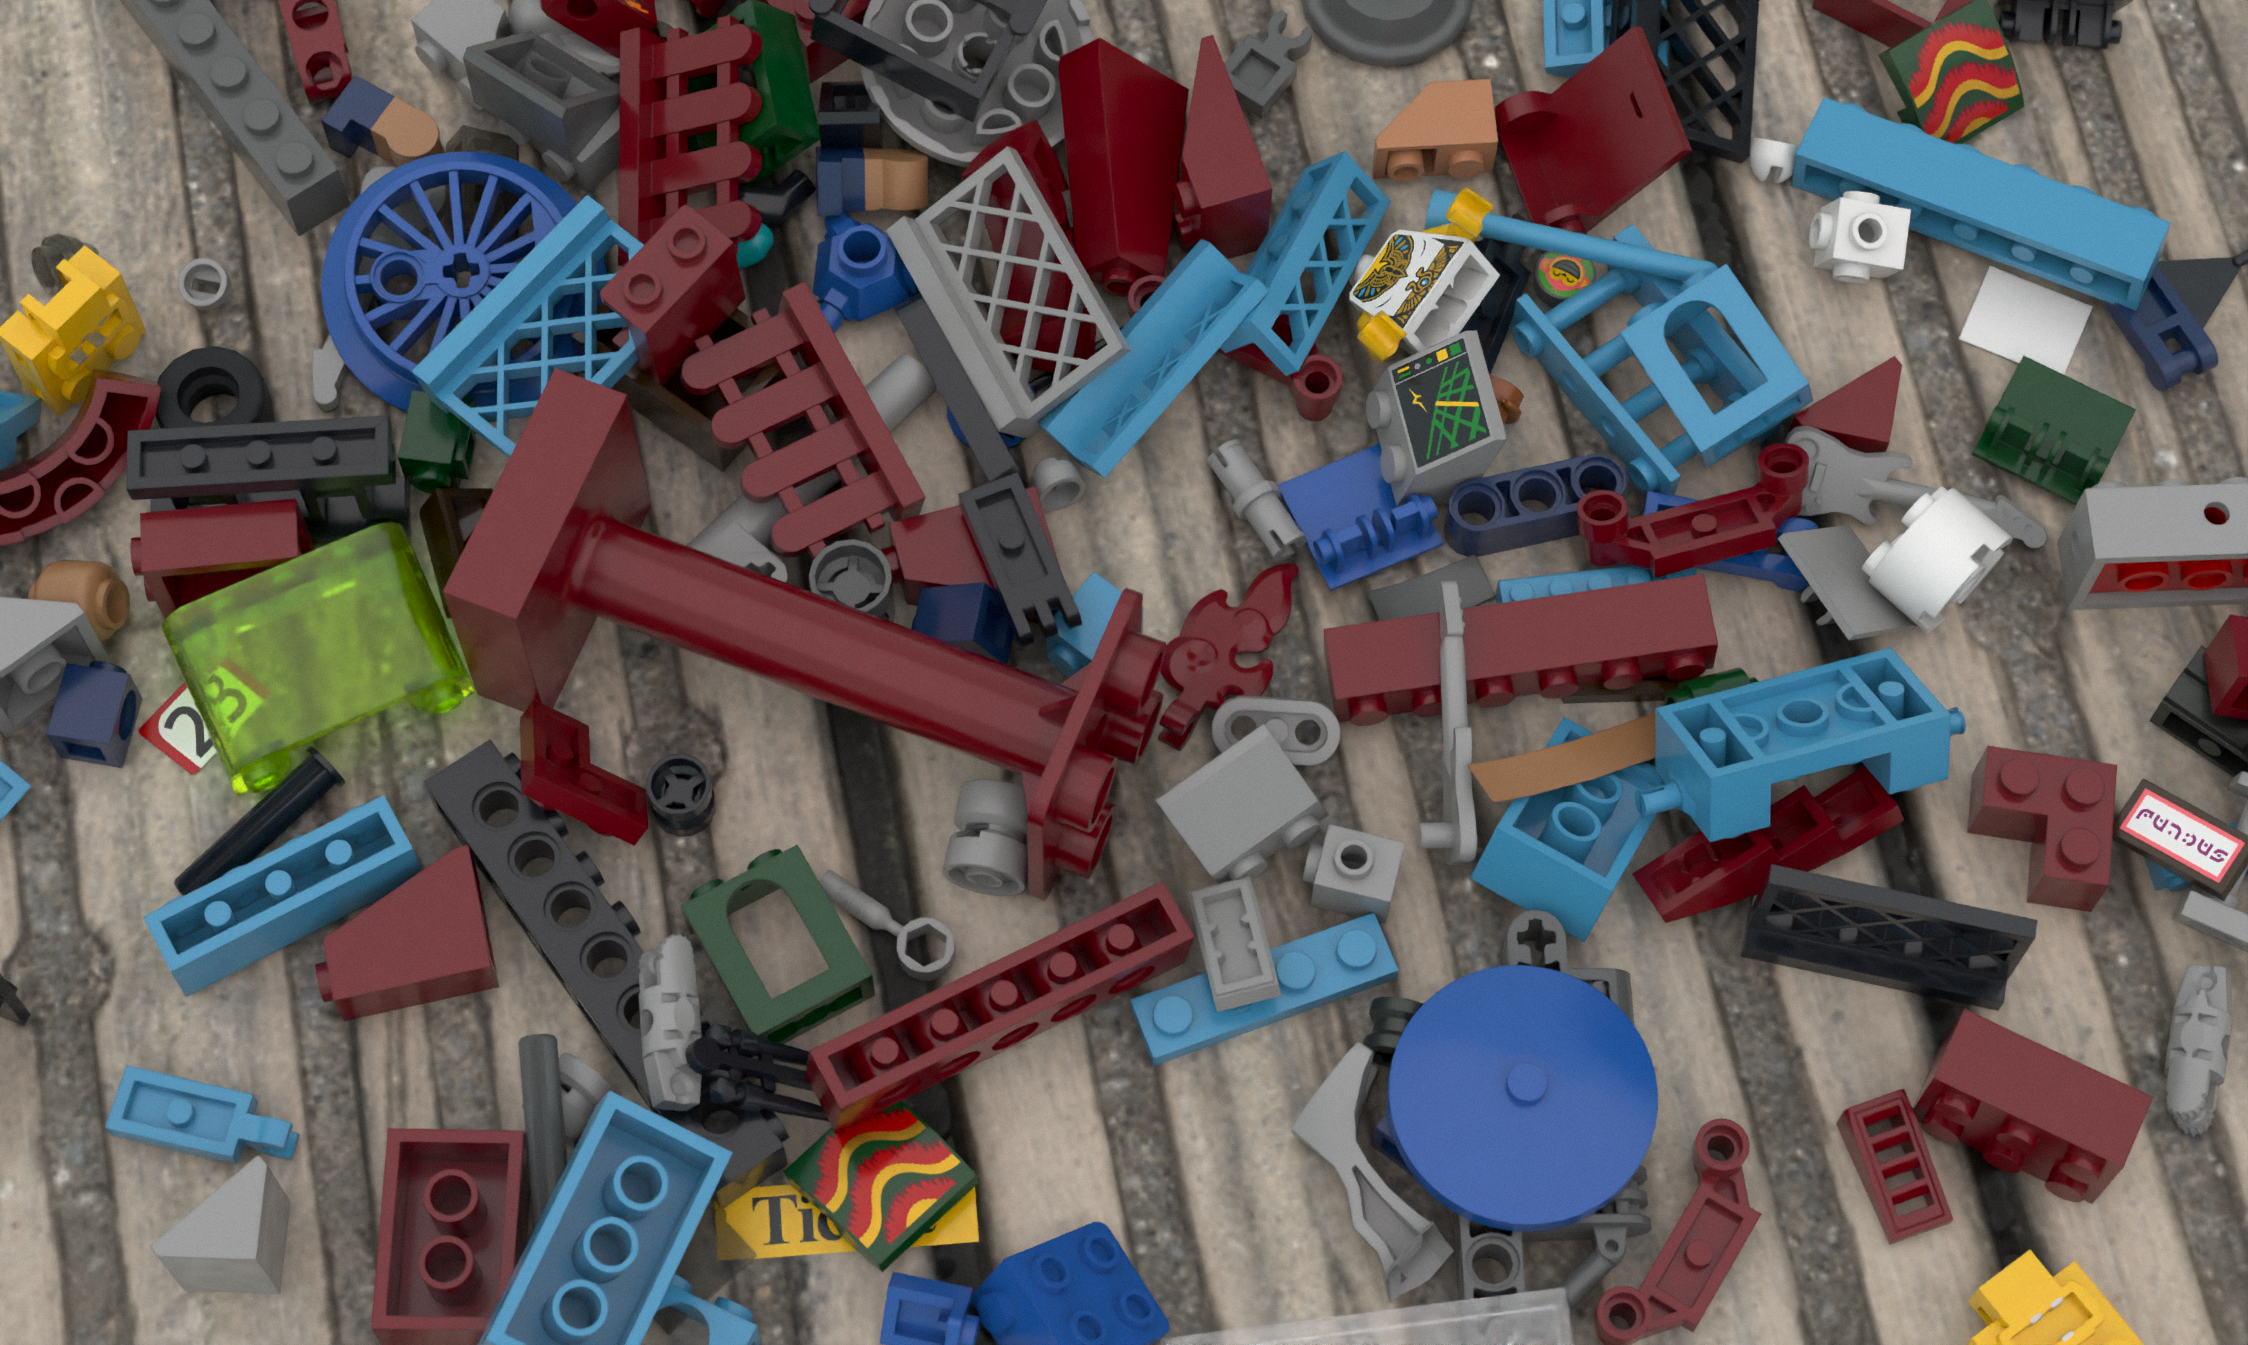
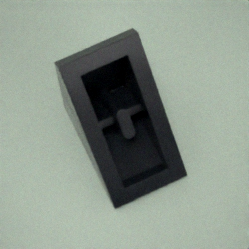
M864 81L822 82L818 108L821 147L883 148V118L880 115V106L871 101Z

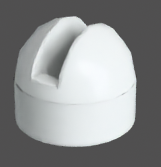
M1753 138L1750 166L1754 175L1760 181H1765L1771 167H1774L1773 183L1779 184L1786 181L1793 174L1795 154L1799 146Z

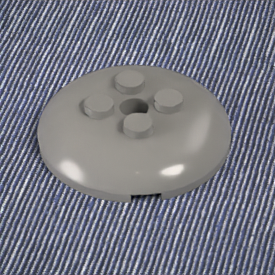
M871 0L862 26L975 84L982 69L974 68L972 71L969 70V64L965 59L977 57L987 62L1010 19L974 0ZM1048 0L1032 31L1028 35L1018 37L973 123L860 65L861 74L871 101L880 106V115L891 129L915 149L944 163L967 168L969 163L986 146L1005 133L1034 120L1038 121L1052 149H1055L1065 141L1058 72L1059 57L1094 40L1089 26L1091 19L1080 0Z

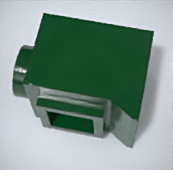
M412 390L398 453V460L403 475L408 479L410 485L430 494L436 488H460L461 479L469 480L477 442L475 435L477 433L451 412L446 414L430 401L424 391ZM464 397L461 400L470 408L477 407L473 397Z

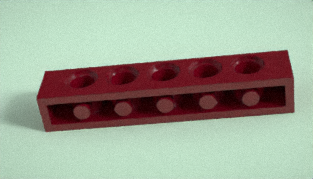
M1161 881L809 1050L805 1076L834 1131L837 1133L1184 964L1195 936L1166 885Z

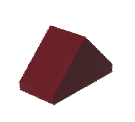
M1893 356L1794 415L1789 432L1795 427L1810 426L1835 437L1848 448L1864 453L1886 452L1890 443L1902 364Z

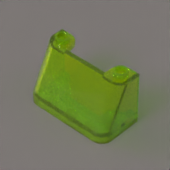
M380 523L186 604L172 612L162 624V631L237 796L248 791L251 793L264 792L277 786L284 779V772L291 765L292 758L288 751L406 700H409L411 706L417 711H428L431 715H440L457 708L464 701L465 697L475 693L471 679L404 528L397 523Z

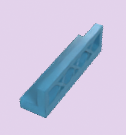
M1346 151L1303 169L1245 274L1258 278L1270 291L1222 344L1220 348L1224 353L1254 342L1285 376L1296 373L1301 368L1391 203V200ZM1349 188L1367 206L1360 219H1351L1346 194ZM1326 230H1335L1340 253L1337 261H1328L1323 237ZM1302 272H1312L1316 292L1314 303L1304 304L1300 283ZM1279 315H1288L1293 339L1289 347L1271 329Z
M1201 239L1121 329V333L1131 351L1050 411L1040 421L1038 426L1080 466L1106 478L1270 290L1258 278L1238 271L1210 242Z

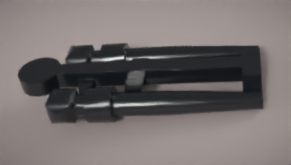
M717 1023L705 1031V1038L697 1039L686 1049L687 1063L694 1072L700 1075H708L716 1069L728 1072L729 1078L720 1076L709 1084L711 1102L727 1105L732 1101L735 1107L755 1112L760 1108L782 1114L830 1122L822 1106L774 1093L776 1091L775 1083L813 1091L805 1076V1070L773 1063V1060L807 1066L809 1051L761 1039L757 1033L742 1029H734L731 1032V1027ZM741 1076L760 1079L761 1086L743 1081L740 1082Z

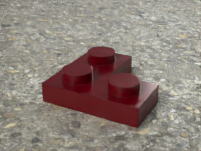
M533 699L520 717L521 794L529 797L543 809L550 811L558 810L586 823L589 828L602 836H614L635 846L648 829L646 789L591 764L589 725Z

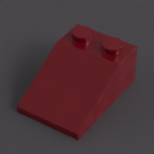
M1211 35L1201 38L1182 153L1181 181L1173 184L1174 196L1179 212L1173 213L1172 223L1177 241L1182 249L1190 247L1192 250L1202 239L1210 242L1228 260L1256 252L1269 231L1272 186L1215 38Z

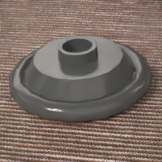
M1301 0L1305 19L1324 44L1352 61L1382 67L1420 63L1448 48L1468 23L1473 5V0Z

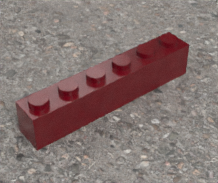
M1704 574L1464 608L1462 621L1465 622L1463 641L1466 661L1467 704L1477 703L1478 706L1485 708L1500 707L1509 704L1515 697L1541 694L1542 697L1549 699L1562 698L1572 695L1579 689L1578 685L1603 682L1604 687L1617 690L1637 685L1644 678L1667 675L1671 680L1692 679L1703 674L1706 669H1713L1718 648ZM1439 612L1324 629V656L1333 710L1338 723L1350 721L1353 725L1369 726L1383 722L1388 718V715L1414 712L1415 715L1420 717L1442 714Z

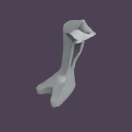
M1357 1042L1344 1055L1291 1126V1131L1337 1170L1347 1189L1354 1229L1379 1254L1385 1275L1383 1277L1391 1304L1399 1295L1430 1280L1454 1250L1444 1239L1433 1221H1428L1413 1210L1386 1185L1369 1164L1358 1145L1359 1122L1380 1070L1372 1064L1374 1051L1361 1042ZM1401 1272L1406 1277V1279L1402 1283Z

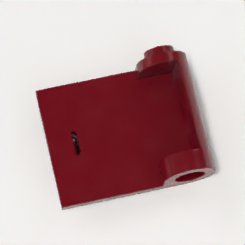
M1633 26L1553 93L1540 91L1518 93L1503 100L1494 108L1498 140L1529 221L1586 235L1587 232L1692 151L1644 30L1638 26Z

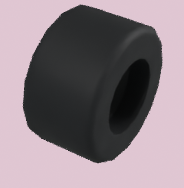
M217 346L193 349L174 359L158 378L157 383L162 387L155 417L161 429L275 422L273 402L262 375L251 360L236 350ZM225 394L235 396L237 399V405L230 414L218 421L204 423L194 421L191 418L193 409L202 400L210 396Z

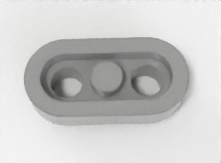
M1236 696L1222 703L1216 710L1212 720V737L1221 753L1241 740L1232 733V722L1239 716H1248L1256 723V729L1262 724L1267 727L1294 765L1311 766L1324 762L1333 755L1340 741V726L1333 711L1325 704L1310 699ZM1313 720L1319 725L1320 733L1316 740L1304 743L1296 737L1295 729L1301 721Z

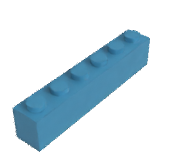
M1823 97L1795 154L1793 187L1831 201L1840 197L1843 198V193L1848 191L1876 194L1880 196L1879 204L1911 209L1910 230L2111 304H2121L2135 310V312L2161 258L2171 224L2169 221L2156 217L2155 214L2147 209L2127 207L2102 198L2089 188L2066 185L2044 177L2028 166L2008 164L1983 155L1978 149L1970 145L1953 144L1925 134L1923 130L1912 124H1898L1870 114L1859 105L1839 103Z

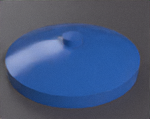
M1511 965L1483 969L1451 982L1429 998L1413 1015L1397 1043L1391 1062L1387 1083V1110L1392 1136L1406 1166L1425 1190L1441 1204L1458 1215L1488 1227L1522 1232L1545 1231L1564 1227L1596 1213L1620 1194L1632 1180L1645 1157L1653 1137L1658 1112V1089L1653 1063L1643 1039L1630 1019L1612 1000L1596 988L1569 974L1537 966Z

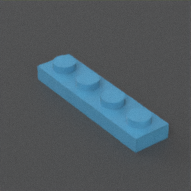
M1370 913L1270 949L1281 992L1279 997L1217 1012L1206 972L1130 999V1009L1152 1065L1162 1064L1397 979L1399 970L1375 913Z

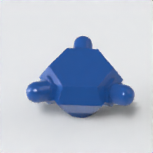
M843 211V215L825 216L824 226L827 233L824 236L825 241L818 243L813 294L819 297L817 302L821 304L820 309L834 333L839 329L844 320L850 322L853 318L858 322L893 308V306L911 297V293L916 294V291L919 289L885 231L870 222L861 225L859 221L852 219L846 211Z

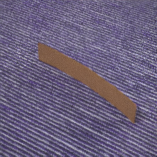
M1655 711L1635 720L1567 743L1508 758L1469 764L1468 768L1493 802L1532 796L1593 780L1655 758Z

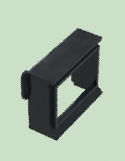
M809 0V8L815 14L810 39L973 123L1018 37L1028 35L1032 31L1048 0H974L1010 19L975 84L841 15L849 0Z

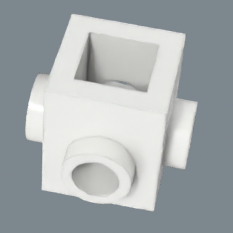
M1861 191L1844 192L1843 198L1840 197L1821 207V211L1817 212L1812 220L1809 245L1810 248L1816 249L1813 267L1833 270V279L1847 283H1868L1870 277L1884 279L1904 269L1911 209L1879 204L1880 196L1873 193Z

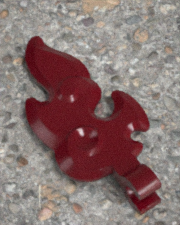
M1284 563L1272 566L1261 572L1249 586L1243 602L1237 607L1228 606L1226 603L1228 594L1225 590L1220 589L1203 597L1191 609L1184 621L1180 636L1166 645L1160 673L1165 682L1179 692L1180 696L1168 706L1159 721V725L1164 727L1158 736L1159 741L1181 751L1190 739L1198 719L1206 708L1217 710L1225 702L1224 698L1230 694L1235 696H1262L1273 676V662L1270 659L1264 658L1254 667L1243 668L1236 664L1235 657L1240 653L1264 652L1271 645L1273 637L1286 626L1292 607L1291 584L1298 575V566L1294 563Z

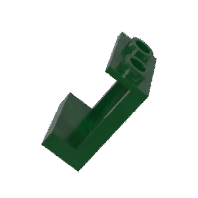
M798 844L784 852L781 849H773L759 855L748 865L747 871L726 882L723 879H716L703 884L690 895V901L681 905L689 933L691 935L695 934L740 1014L745 1030L757 1033L761 1039L785 1044L875 996L872 973ZM778 889H782L791 900L829 969L771 999L732 930L727 916Z

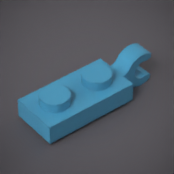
M127 1065L105 1129L111 1136L237 1165L244 1146L272 1157L292 1160L300 1137L299 1133L291 1131L293 1125L290 1122L255 1115L259 1102L253 1094Z

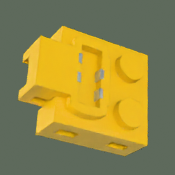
M85 245L68 261L64 258L56 266L64 287L45 306L28 293L20 301L26 316L17 310L0 327V342L24 389L34 397L42 398L41 402L58 416H61L72 404L85 400L90 387L93 369L107 371L116 361H121L130 356L137 348L141 336L146 332L122 274Z
M2028 1250L1980 1286L1967 1301L1987 1327L1972 1337L1966 1345H2144L2076 1261L2052 1277L2033 1252Z

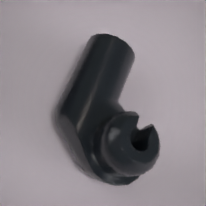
M795 169L775 189L738 184V201H743L756 207L761 213L762 223L769 228L780 226L816 191V188L807 175Z

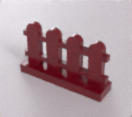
M731 15L718 18L717 29L689 36V32L681 28L667 30V40L641 27L620 32L618 225L644 245L683 205H687V195L717 189V205L696 209L695 211L733 241L736 255H738V243L753 239L761 228L762 217L760 211L748 203L738 201V184L753 180L758 175L762 166V157L759 150L739 141V125L753 121L760 113L762 107L760 93L756 89L739 82V67L751 64L758 58L762 49V38L757 31L739 24V19ZM717 72L716 88L688 94V79ZM717 130V146L688 152V137ZM618 246V266L624 267L629 261V254Z
M806 282L782 292L778 315L771 317L767 309L763 308L751 314L750 320L754 326L716 344H713L708 334L694 341L693 347L697 353L689 356L684 361L681 370V383L688 392L694 395H706L715 390H718L726 407L717 411L713 416L710 428L711 437L718 446L725 449H735L746 443L751 449L756 461L750 463L744 469L740 488L743 495L752 502L765 503L777 497L787 515L775 522L770 536L771 545L779 555L796 557L808 552L813 561L821 550L826 547L825 542L862 524H865L870 534L883 528L886 522L882 515L889 512L893 521L920 514L926 496ZM797 351H799L808 367L802 371L792 356ZM775 363L783 380L743 398L735 381ZM826 405H829L838 421L832 425L822 409ZM805 416L814 433L773 452L765 434ZM857 458L868 475L862 479L852 463ZM835 470L844 487L804 506L795 488Z

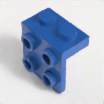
M1102 1222L1090 1223L1005 1258L971 1297V1302L977 1310L983 1326L992 1334L998 1345H1150L1161 1340L1169 1331V1322L1111 1230Z

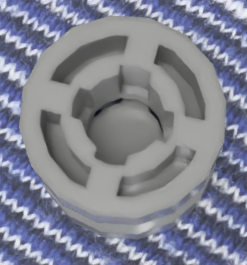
M565 1052L559 1058L565 1142L567 1145L575 1146L586 1127V1120L592 1114L596 1105L609 1090L614 1093L616 1092L610 1083L592 1067Z

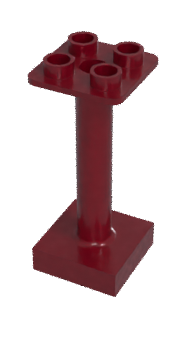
M554 369L443 590V595L477 695L522 712L527 709L533 699L553 708L597 617L1022 775L1028 813L1029 895L1045 901L1051 893L1061 869L1086 879L1091 877L1103 853L1115 817L1116 806L1107 803L1106 799L1114 779L1117 761L1119 759L1135 766L1139 764L1152 737L1163 702V693L1153 689L1164 660L1166 642L1141 633L1143 602L1141 592L1127 587L1123 590L1092 662L1061 684L645 531L640 528L649 512L651 503L627 394L559 369Z

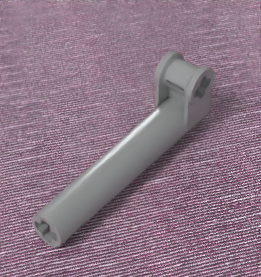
M904 353L868 383L865 389L891 433L936 391V385L926 368L914 357ZM834 414L828 419L831 425L838 422ZM858 458L852 461L854 466L860 462ZM832 470L795 488V491L802 504L806 506L824 496L840 479L835 470ZM744 495L740 496L686 545L777 580L789 582L785 564L767 549L771 545L770 536L773 525L778 519L787 515L777 497L765 503H755L748 500Z

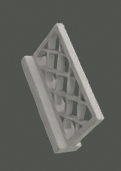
M1007 146L916 219L903 216L886 229L892 243L999 432L1026 439L1030 438L1041 429L1038 424L1043 419L1042 417L1131 351L1016 149ZM1008 171L1016 184L1011 209L1005 210L988 207L993 182ZM974 197L973 204L967 203ZM1027 205L1032 214L1025 213ZM957 210L971 212L964 247L950 245L939 227L940 223ZM986 215L1008 218L1001 254L978 250ZM1023 221L1039 224L1044 233L1039 260L1016 256ZM955 254L962 255L960 262L958 261ZM1055 254L1061 264L1054 263ZM976 258L999 261L992 297L977 294L971 284ZM1014 264L1037 268L1030 304L1007 300ZM1052 271L1067 274L1073 284L1068 311L1044 307ZM983 303L990 304L989 312H987ZM1084 304L1087 310L1089 311L1090 315L1082 314ZM1005 307L1028 311L1020 347L1005 344L999 333ZM1043 314L1066 319L1058 354L1035 350ZM1080 322L1096 324L1107 343L1104 348L1088 360L1073 357ZM1011 353L1018 354L1017 363ZM1033 357L1057 362L1051 388L1037 398L1028 385ZM1071 365L1078 366L1070 373Z

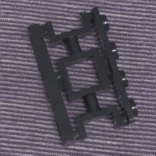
M388 415L128 431L126 489L131 500L151 499V512L296 498L314 544L406 539L411 534L410 484L406 477H396V449L394 444H392V426Z

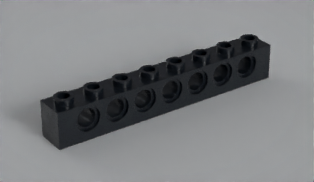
M489 739L424 781L434 807L461 845H469L476 866L649 1109L663 1118L733 1152L712 1195L721 1210L788 1165L782 1143L789 1139V1135L774 1111L760 1109L754 1112L737 1108L733 1105L732 1101L727 1105L710 1101L709 1084L720 1076L729 1078L727 1071L716 1069L708 1075H702L700 1103L687 1111L663 1110L652 1107L642 1057L641 1029H637L629 1024L632 1016L639 1011L640 969L638 966L640 965L639 959H641L644 951L634 937L641 933L640 928L620 900L610 906L598 887L603 885L605 881L588 854L583 850L574 856L562 838L569 834V831L556 810L543 809L529 797L521 794V761L513 752L503 757L491 739ZM500 809H512L518 812L515 819L505 826L496 827L487 824L489 817ZM547 858L554 862L550 870L543 875L532 877L522 873L525 865L533 859ZM581 907L590 911L587 919L578 926L565 927L557 923L561 914L570 908ZM616 957L626 961L624 969L614 977L602 978L593 973L597 964L606 958ZM700 1010L702 1038H705V1031L711 1025ZM741 1076L740 1082L751 1083L748 1076ZM726 1110L738 1116L734 1127L727 1132L716 1134L703 1128L707 1117L716 1111Z

